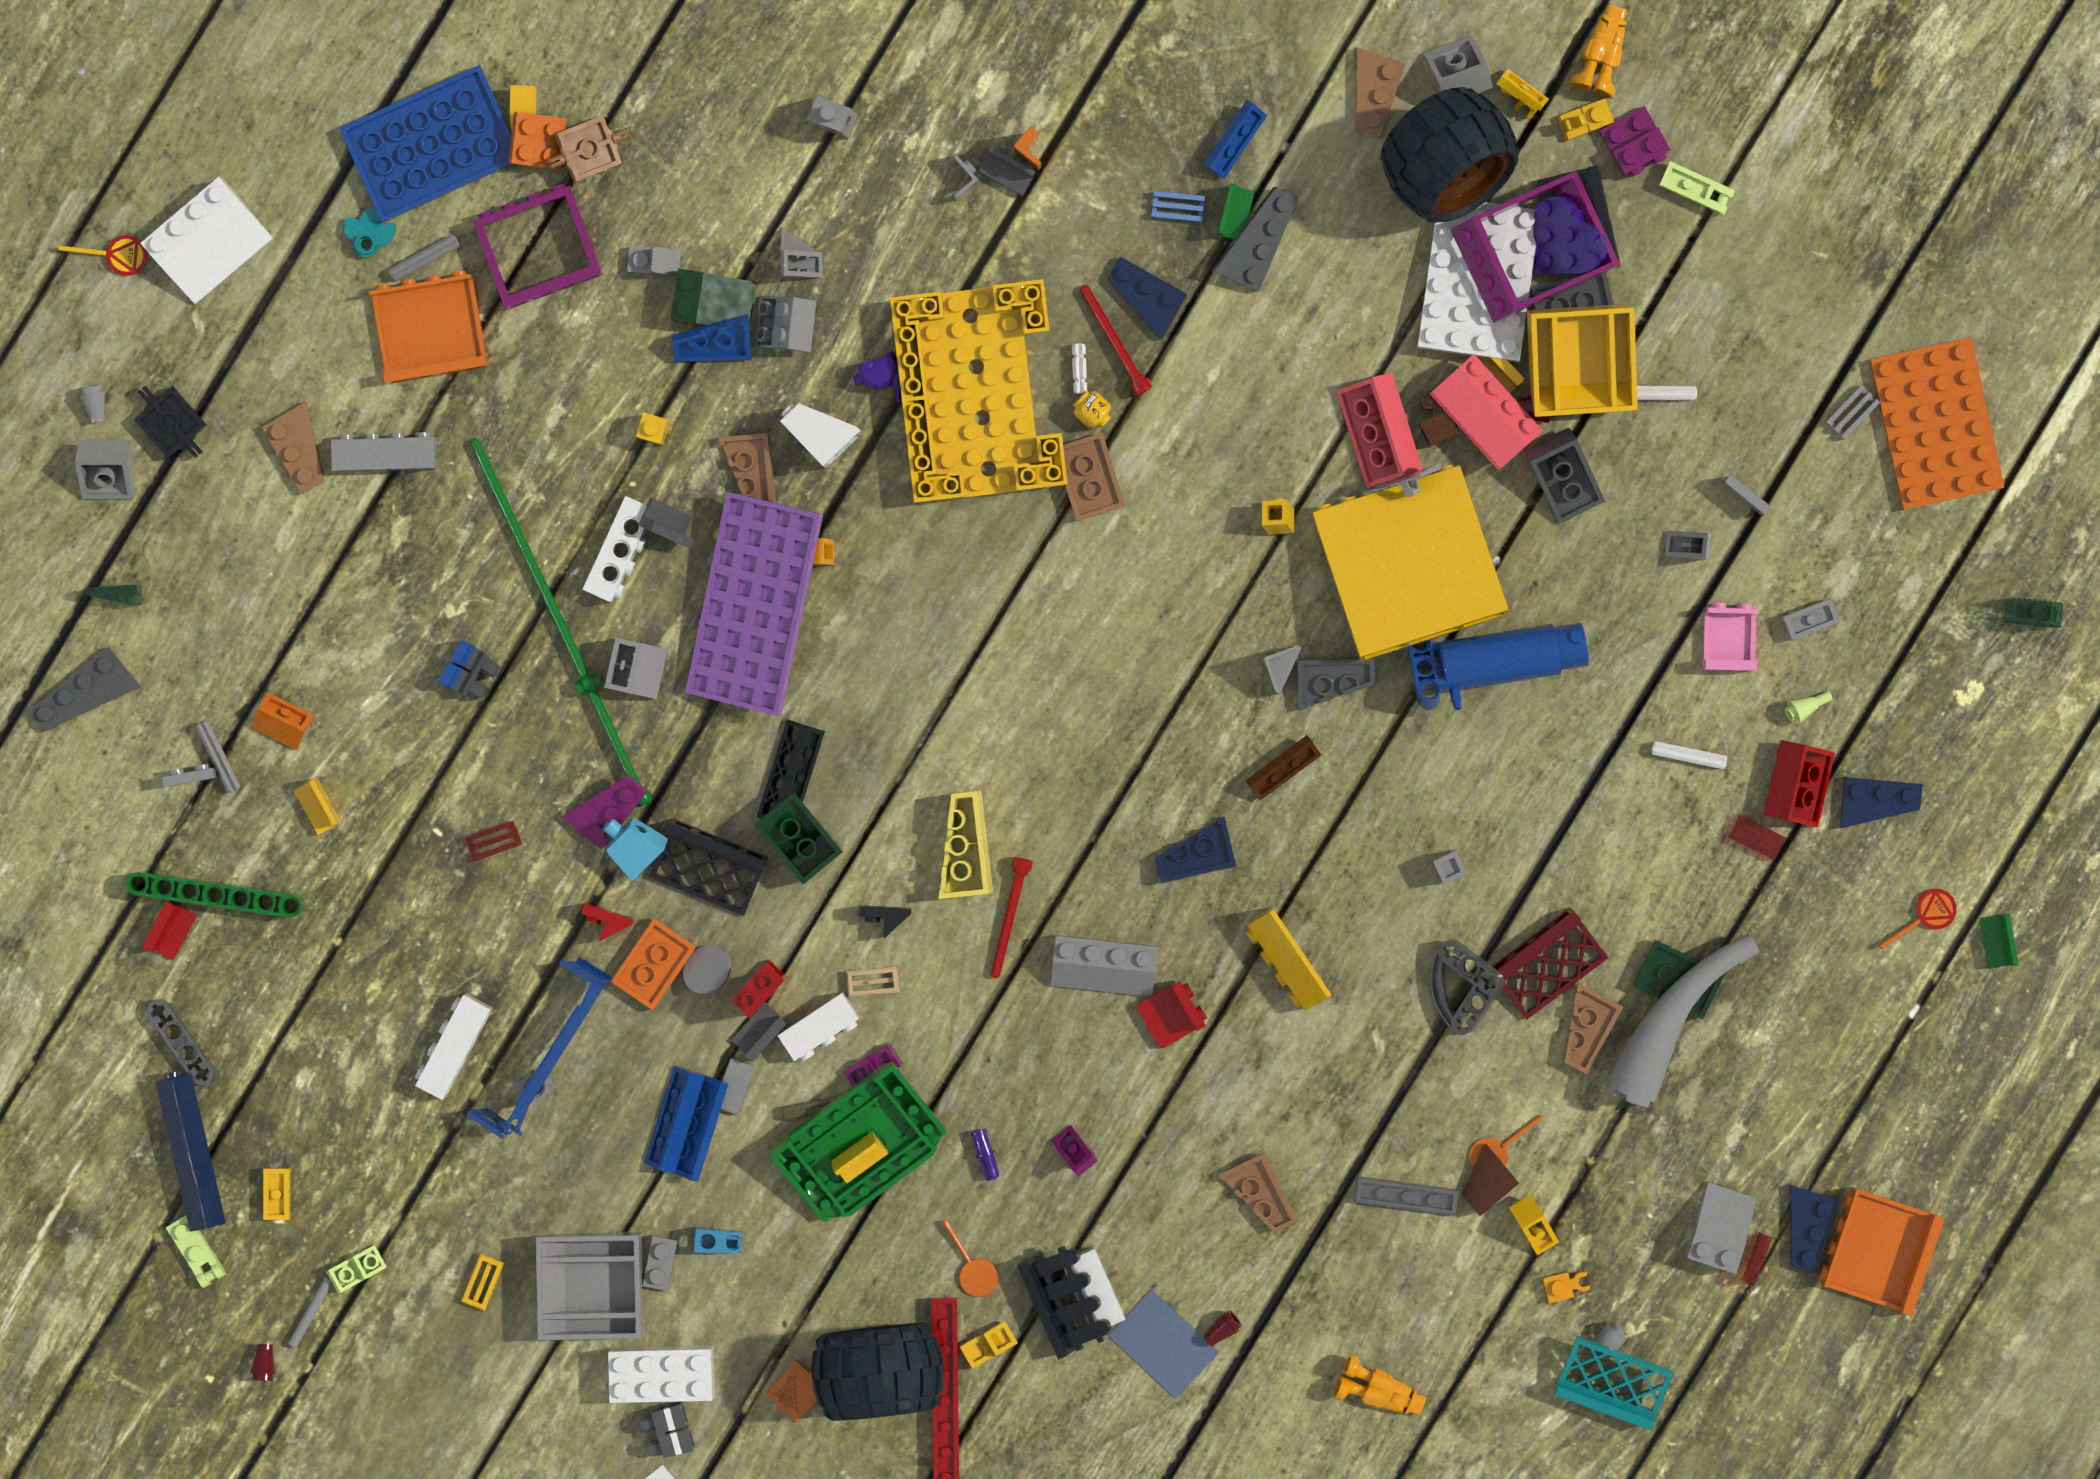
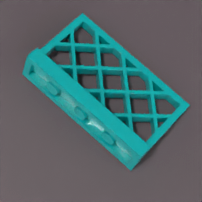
M1576 1336L1561 1375L1555 1383V1396L1652 1431L1655 1417L1674 1371ZM1579 1345L1590 1348L1593 1356L1580 1360L1577 1355ZM1607 1355L1613 1356L1617 1364L1604 1369L1599 1358ZM1596 1360L1601 1371L1588 1376L1583 1365ZM1631 1364L1639 1366L1642 1373L1628 1378L1624 1367ZM1577 1367L1580 1368L1584 1378L1577 1381L1566 1378L1568 1372ZM1620 1369L1625 1380L1612 1385L1607 1374ZM1655 1373L1665 1375L1663 1383L1654 1387L1648 1376ZM1604 1376L1608 1387L1600 1390L1593 1388L1590 1381ZM1644 1378L1649 1389L1636 1393L1631 1383ZM1628 1385L1632 1395L1624 1399L1618 1397L1615 1389ZM1652 1393L1655 1399L1653 1408L1650 1409L1642 1406L1639 1398Z

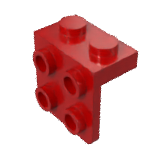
M1180 980L1137 1005V1010L1160 1048H1165L1191 1032L1198 1031L1206 1026L1203 1021L1207 1019L1206 1014L1200 1005L1194 1006L1190 999L1194 997L1192 990L1187 983L1182 985Z

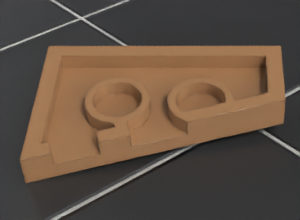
M305 401L262 427L301 494L324 482L320 458L314 439L313 426L309 416L308 403Z
M770 433L719 437V443L724 449L728 464L733 470L741 494L776 503Z
M1578 982L1564 1063L1588 1074L1623 1006Z
M1264 1152L1218 1174L1221 1180L1225 1181L1234 1190V1193L1240 1199L1242 1198L1274 1233L1299 1221Z

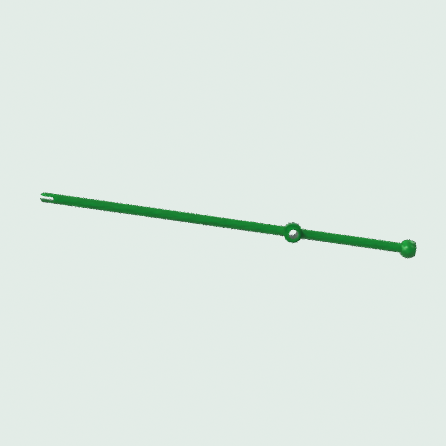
M473 438L470 444L580 677V680L574 682V685L580 696L588 694L625 775H630L641 784L597 691V688L603 686V683L597 672L589 674L480 441L477 438ZM649 790L637 807H642L652 801V794Z

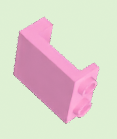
M1711 603V608H1704L1702 670L1757 671L1755 650L1756 615L1758 614V609H1752V604L1736 603V608H1726V603Z

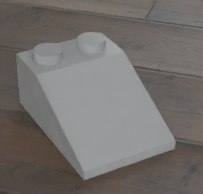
M1707 1182L1683 1255L1688 1259L1736 1274L1745 1249L1757 1198Z

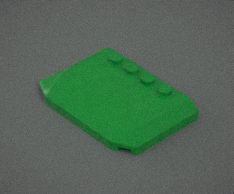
M889 1062L879 1066L777 1141L768 1153L822 1221H828V1218L842 1216L843 1218L853 1215L931 1158L937 1149V1144L942 1135L944 1136L946 1133V1129L893 1062ZM873 1131L888 1150V1154L853 1180L846 1183L840 1174L836 1176L833 1172L831 1161Z

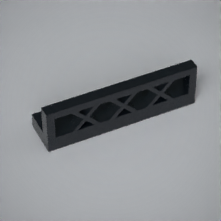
M787 719L758 810V818H763L767 814L769 805L774 802L776 807L793 792L803 802L823 740L824 730ZM794 727L799 728L797 738L792 742L791 735ZM789 753V764L785 766L783 762L784 757ZM779 778H782V781H783L782 786H781V788L777 791V789H776L777 780H778Z

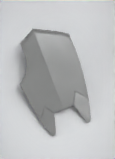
M1441 462L1404 477L1376 485L1374 488L1362 493L1365 495L1401 484L1404 495L1412 497L1421 490L1417 479L1440 470Z

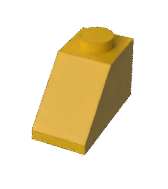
M1531 1194L1509 1207L1537 1255L1559 1243Z

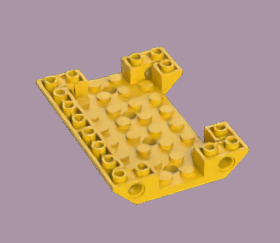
M1044 279L992 285L989 288L948 293L933 292L891 297V312L914 503L1068 485L1062 433L1036 436L1024 336L1050 331ZM967 309H974L977 312L978 318L974 323H967L963 320V313ZM973 360H980L984 364V369L980 374L970 372L969 364ZM979 411H986L990 415V420L986 425L976 423L975 415ZM985 462H992L996 466V472L992 476H985L981 472V466Z

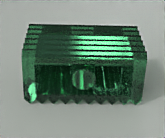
M2009 597L2006 599L2004 623L2060 628L2063 604L2056 601Z

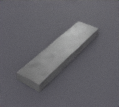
M1357 1176L1354 1202L1456 1216L1459 1190Z

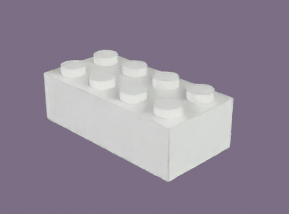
M713 1345L610 1348L608 1351L609 1403L712 1401L715 1397Z

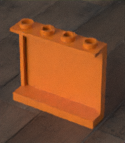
M466 271L452 272L449 278L441 279V275L425 277L426 282L416 283L415 279L404 280L400 282V286L390 287V284L376 285L375 290L369 291V295L372 296L384 366V383L393 384L489 367L475 283L471 274L466 275Z
M1853 1187L1852 1191H1848L1844 1198L1843 1206L1846 1208L1843 1216H1839L1837 1219L1835 1230L1838 1232L1835 1241L1831 1240L1829 1243L1827 1255L1830 1256L1827 1265L1823 1264L1820 1269V1284L1823 1287H1829L1912 1316L1945 1219L1933 1213Z

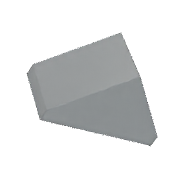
M1667 531L1665 557L1696 560L1709 559L1711 533Z

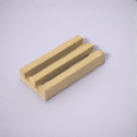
M898 966L846 971L849 997L900 992ZM893 972V977L852 981V976ZM894 982V987L853 991V986Z

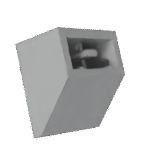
M760 296L754 347L792 352H811L817 301L796 297Z
M615 637L604 688L657 699L668 649Z

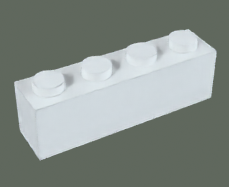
M467 993L462 998L457 997L451 1007L454 1013L450 1021L445 1019L439 1030V1033L442 1034L439 1042L432 1043L427 1052V1056L430 1059L426 1066H420L415 1075V1078L418 1079L416 1087L441 1100L447 1097L493 1010V1007Z

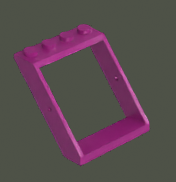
M1577 171L1473 216L1450 230L1493 323L1603 275L1620 265ZM1555 189L1558 196L1571 198V201L1576 204L1577 208L1582 210L1584 222L1593 223L1600 233L1605 235L1608 247L1606 258L1601 261L1595 270L1519 303L1482 222Z

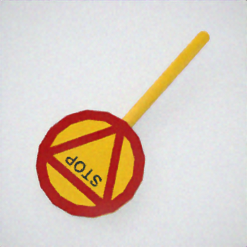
M122 235L113 239L108 245L107 251L69 246L57 247L59 251L106 256L110 268L123 276H130L140 272L146 265L148 258L147 250L141 244L142 241L131 235Z

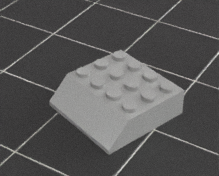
M642 1232L564 1233L536 1237L538 1340L641 1338L644 1335Z

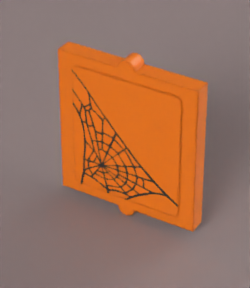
M797 1360L766 1393L779 1405V1410H784L796 1422L817 1401L813 1390L812 1373L805 1369Z

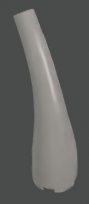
M1746 934L1707 956L1680 977L1661 996L1637 1026L1622 1049L1605 1089L1606 1092L1615 1096L1616 1092H1620V1096L1626 1098L1625 1101L1654 1108L1675 1044L1689 1012L1708 987L1734 966H1740L1759 954V949L1751 935Z

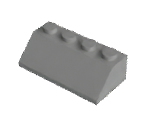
M1056 935L1050 986L1151 997L1153 995L1158 946Z

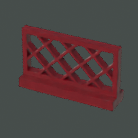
M1569 907L1492 967L1502 974L1504 981L1512 975L1522 976L1520 989L1509 988L1505 982L1503 989L1525 1019L1528 1020L1607 960L1608 956L1590 934L1575 911ZM1577 925L1583 932L1581 943L1568 941L1569 931ZM1586 937H1587V939L1590 941L1591 944L1585 943V942H1586ZM1552 944H1562L1561 958L1547 957L1548 948ZM1567 945L1580 947L1578 960L1565 959ZM1585 947L1595 948L1600 955L1592 962L1583 961ZM1531 960H1542L1540 974L1527 972L1528 963ZM1546 961L1560 962L1558 976L1545 975ZM1564 963L1577 964L1576 974L1571 978L1562 977ZM1526 976L1539 978L1537 991L1524 990ZM1544 978L1557 980L1556 989L1553 992H1542ZM1513 993H1519L1518 999ZM1523 994L1536 995L1535 1005L1526 1011L1522 1006Z

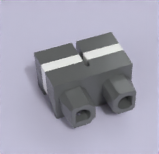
M683 1401L673 1403L667 1407L654 1409L650 1415L639 1420L643 1433L656 1430L658 1439L646 1442L649 1456L663 1455V1458L694 1451L695 1444L690 1426L688 1425L689 1422Z

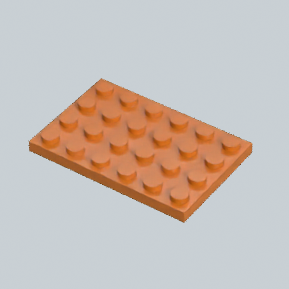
M1972 337L1869 360L1877 398L1880 401L1879 407L1902 510L2005 488Z

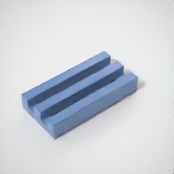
M1154 191L1151 217L1203 222L1205 196ZM1158 198L1197 201L1199 206L1158 202ZM1157 207L1198 211V216L1157 212Z

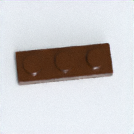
M1306 735L1248 778L1246 783L1261 801L1319 758L1321 753L1308 735Z

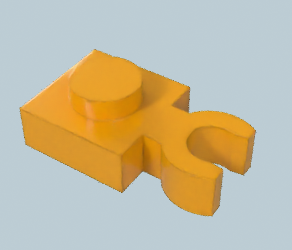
M1567 1271L1542 1277L1548 1302L1553 1303L1573 1298V1290L1575 1289L1582 1292L1588 1291L1590 1289L1589 1284L1579 1285V1279L1587 1276V1272L1579 1271L1572 1278H1569Z

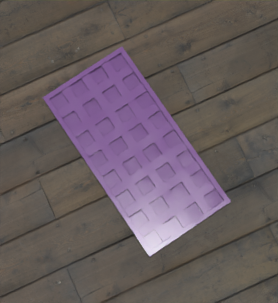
M726 492L685 690L686 693L774 716H781L823 514L738 493Z

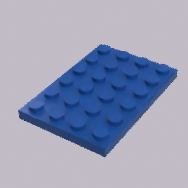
M480 65L339 128L382 223L512 165L508 163L512 135Z

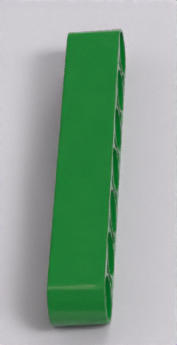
M144 871L130 874L126 880L127 890L137 896L287 918L301 915L305 909L304 899L294 893ZM138 876L145 880V887L141 891L135 888L134 881ZM162 880L168 881L171 885L168 894L160 891L159 885ZM187 884H192L196 888V894L193 898L185 894ZM214 887L221 891L222 896L218 902L213 901L210 897V891ZM239 891L244 892L247 896V901L244 905H239L235 900V896ZM263 895H268L272 899V906L269 909H265L261 905ZM289 899H294L298 904V908L294 913L289 912L286 908V902Z

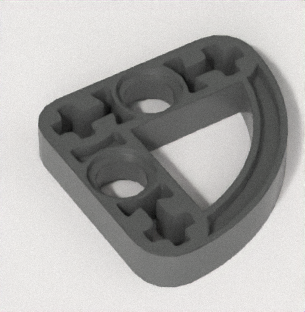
M1450 939L1439 945L1433 957L1430 969V990L1435 1007L1444 1022L1455 1033L1466 1035L1476 1029L1502 990L1504 978L1499 971L1461 942ZM1453 946V953L1457 956L1453 955L1449 957V951L1446 948ZM1464 954L1465 956L1460 960L1458 957ZM1467 960H1472L1476 963L1477 970L1474 974L1467 972L1465 968ZM1446 964L1473 984L1472 989L1456 1013L1451 1007L1445 992L1444 970ZM1494 977L1493 983L1496 986L1489 987V981L1486 978ZM1475 995L1480 996L1483 1000V1007L1480 1010L1472 1005V998ZM1469 1013L1473 1014L1466 1022L1469 1027L1462 1028L1460 1019L1466 1018Z

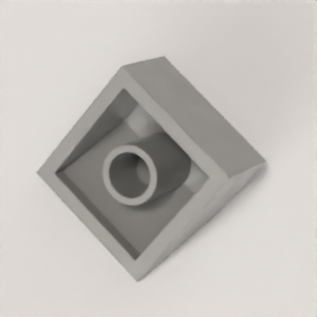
M1472 35L1424 53L1437 92L1450 88L1466 87L1467 89L1472 88L1477 94L1493 88L1488 65Z
M79 441L75 465L82 499H134V457L131 441Z

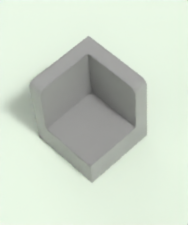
M1452 850L1450 853L1432 861L1442 884H1447L1467 874L1456 850Z

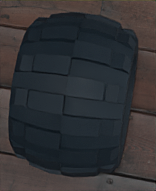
M1458 87L1438 92L1407 112L1386 137L1380 159L1382 160L1383 170L1389 185L1400 201L1419 217H1423L1428 222L1438 223L1458 219L1477 209L1494 196L1514 172L1520 151L1516 145L1517 140L1511 125L1499 108L1481 93L1477 94L1472 88Z
M926 1323L897 1324L822 1334L816 1340L817 1350L813 1351L811 1365L812 1383L818 1405L823 1407V1413L826 1418L832 1421L903 1415L932 1410L940 1403L939 1393L943 1390L944 1382L943 1357L937 1337L932 1336V1327Z

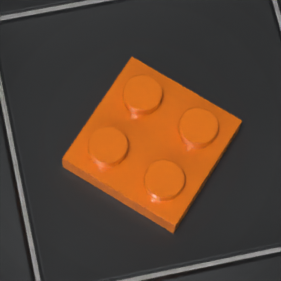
M514 112L508 163L550 168L549 165L558 162L554 161L548 164L547 159L560 155V147L554 134L565 130L566 118ZM561 166L555 167L553 169L561 170Z

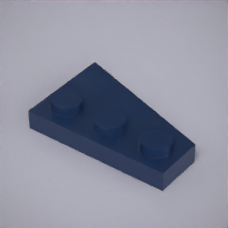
M1121 256L1108 277V281L1130 303L1156 334L1163 339L1187 294Z
M1225 816L1155 858L1161 884L1236 867Z

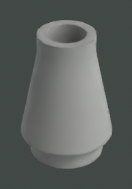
M102 385L82 387L80 397L89 416L90 423L105 421V390H102Z

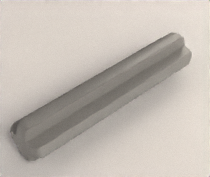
M449 235L390 268L388 271L394 281L401 280L460 246L459 241L455 235Z
M208 721L196 725V730L226 791L231 793L238 790L240 784Z

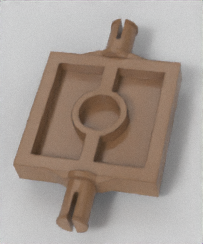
M599 116L554 134L560 147V155L547 159V163L558 161L549 165L550 169L565 164L569 169L573 182H577L622 164L618 154L617 143L630 139V134L620 137V135L629 131L627 128L613 133L608 128L604 116Z

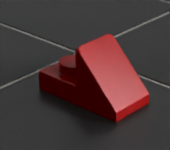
M588 903L584 904L581 914L586 915L585 920L599 925L601 921L605 922L599 941L633 925L635 921L633 918Z

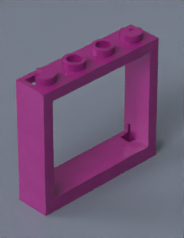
M560 184L550 188L551 193L542 196L541 193L529 195L526 197V202L518 205L516 201L507 203L502 206L503 210L493 213L492 210L485 211L477 215L479 219L473 221L505 309L515 308L604 275L575 194L570 186L565 187V184ZM566 197L590 266L509 295L485 226Z

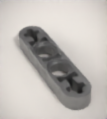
M156 999L150 1002L147 1007L148 1018L187 1074L191 1073L193 1082L200 1086L211 1083L216 1075L214 1066L170 1003L164 999ZM154 1005H163L165 1007L163 1015L166 1019L172 1016L173 1020L161 1026L160 1022H163L164 1019L161 1015H154L153 1012L156 1010ZM172 1024L177 1025L181 1030V1034L177 1039H172L167 1034V1029ZM186 1045L192 1046L195 1050V1056L192 1060H187L182 1056V1049ZM201 1058L203 1062L198 1063L202 1070L206 1068L209 1070L207 1074L208 1079H199L197 1076L200 1073L199 1069L196 1066L191 1069L189 1064Z

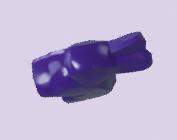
M894 351L888 352L884 357L859 365V373L854 377L855 385L860 386L863 384L875 390H882L891 386L895 389L897 402L902 404L898 362Z

